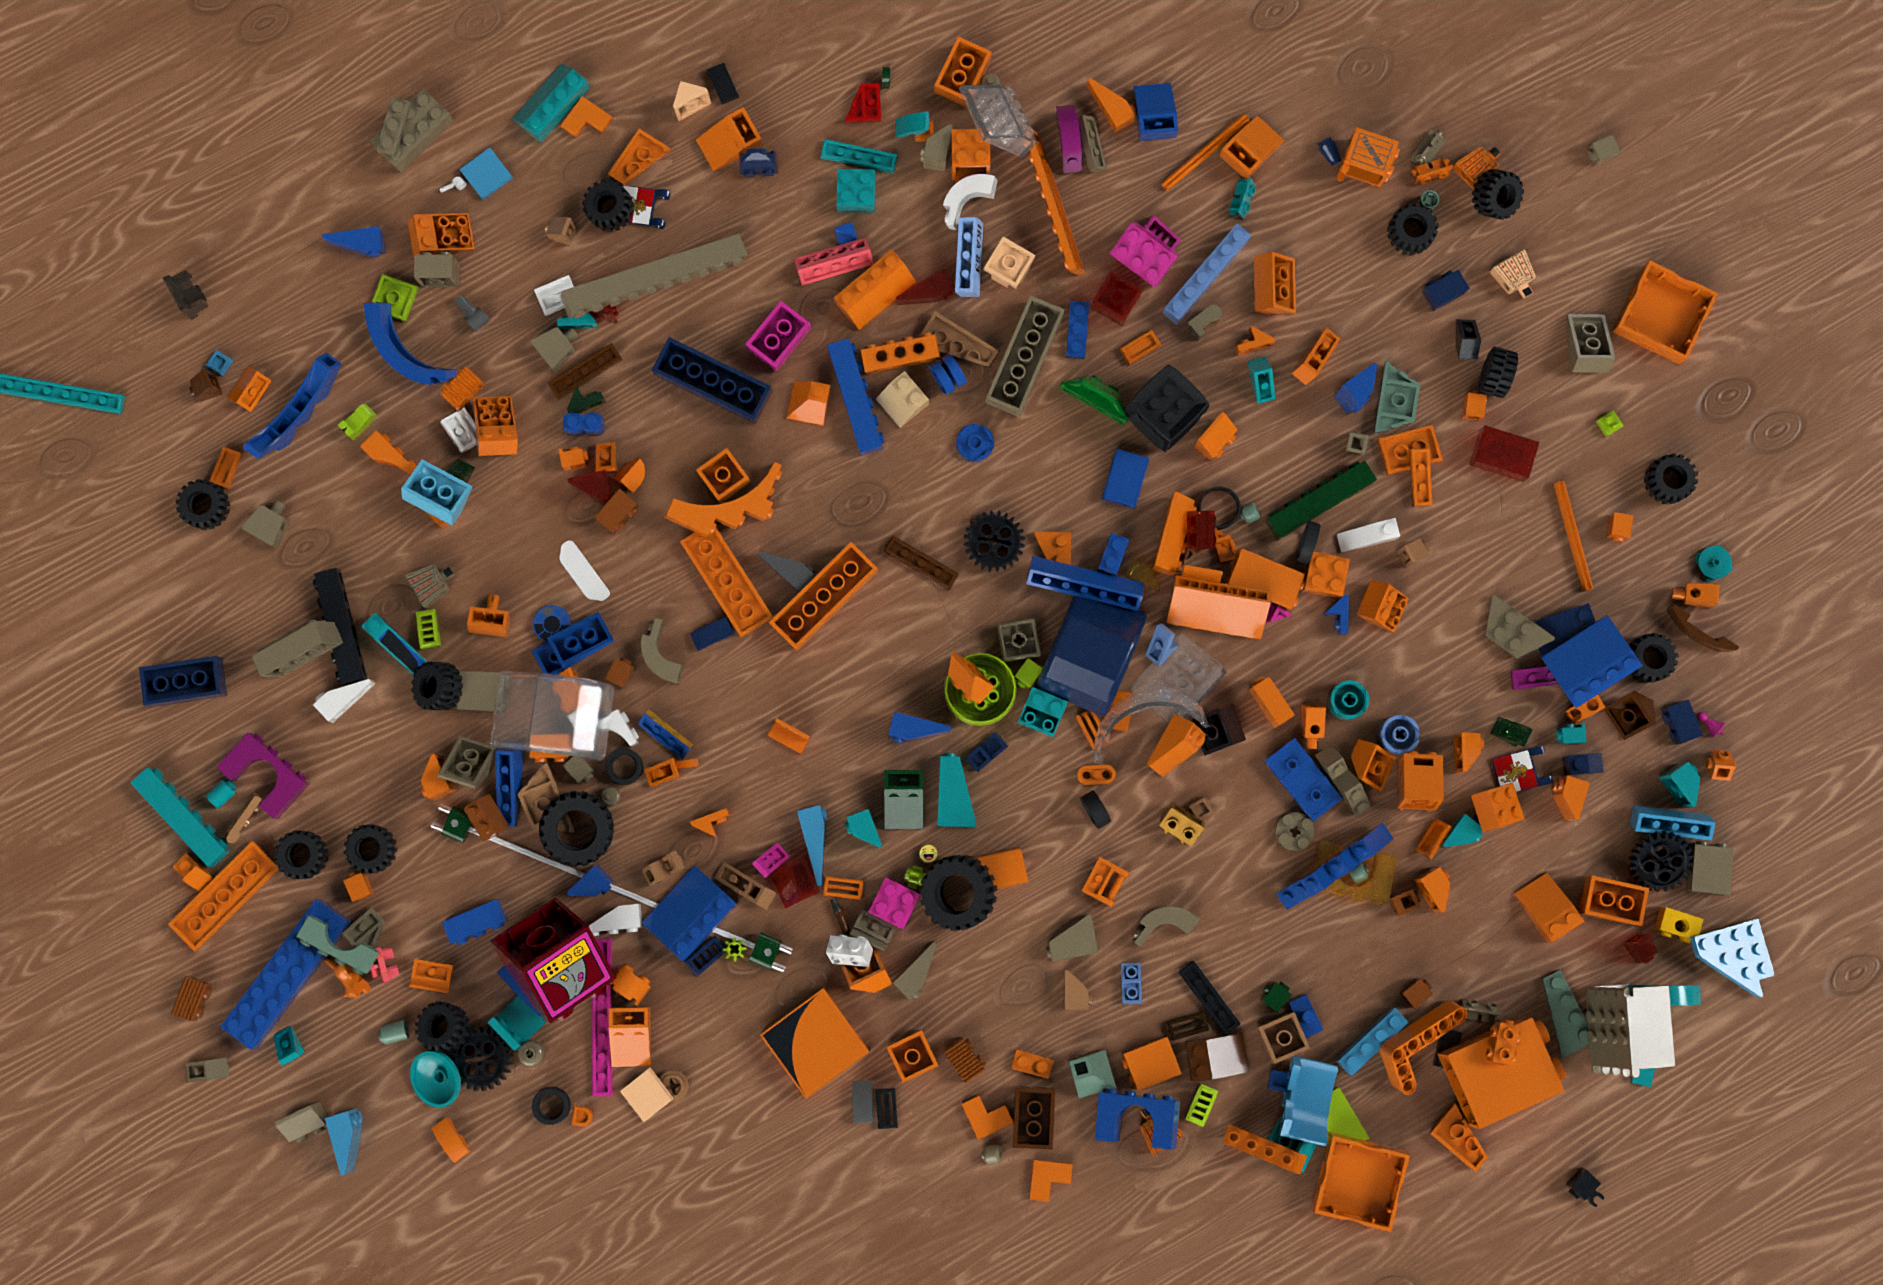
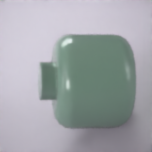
M1254 502L1241 507L1242 513H1240V517L1242 520L1252 523L1260 519L1259 510Z
M1360 863L1349 874L1354 883L1359 884L1369 878L1368 872L1370 870L1367 865L1364 866L1363 863Z

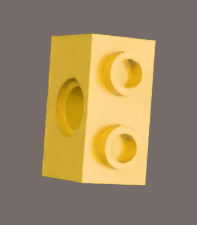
M1660 907L1654 929L1660 931L1662 936L1669 938L1672 935L1679 937L1678 941L1690 944V937L1700 934L1704 919L1668 907ZM1677 921H1679L1682 924V928L1680 931H1677L1675 929V923Z

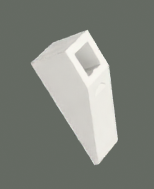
M641 904L616 907L589 925L591 932L594 936H599L601 931H607V935L619 934L618 930L626 929V933L638 932V928L643 927Z

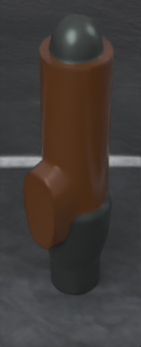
M836 898L830 900L842 932L848 935L850 929L845 919L846 913L843 906L839 905Z

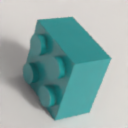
M837 169V212L875 213V169Z

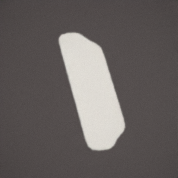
M570 540L563 543L559 559L584 595L590 600L604 601L610 595L608 588L575 543Z

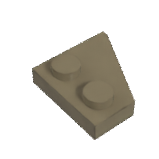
M371 907L342 934L354 948L362 943L375 948L386 921Z

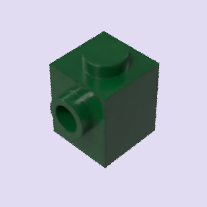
M1281 981L1279 984L1277 982L1268 983L1263 989L1265 994L1261 997L1260 1001L1278 1013L1292 994L1288 992L1290 988Z

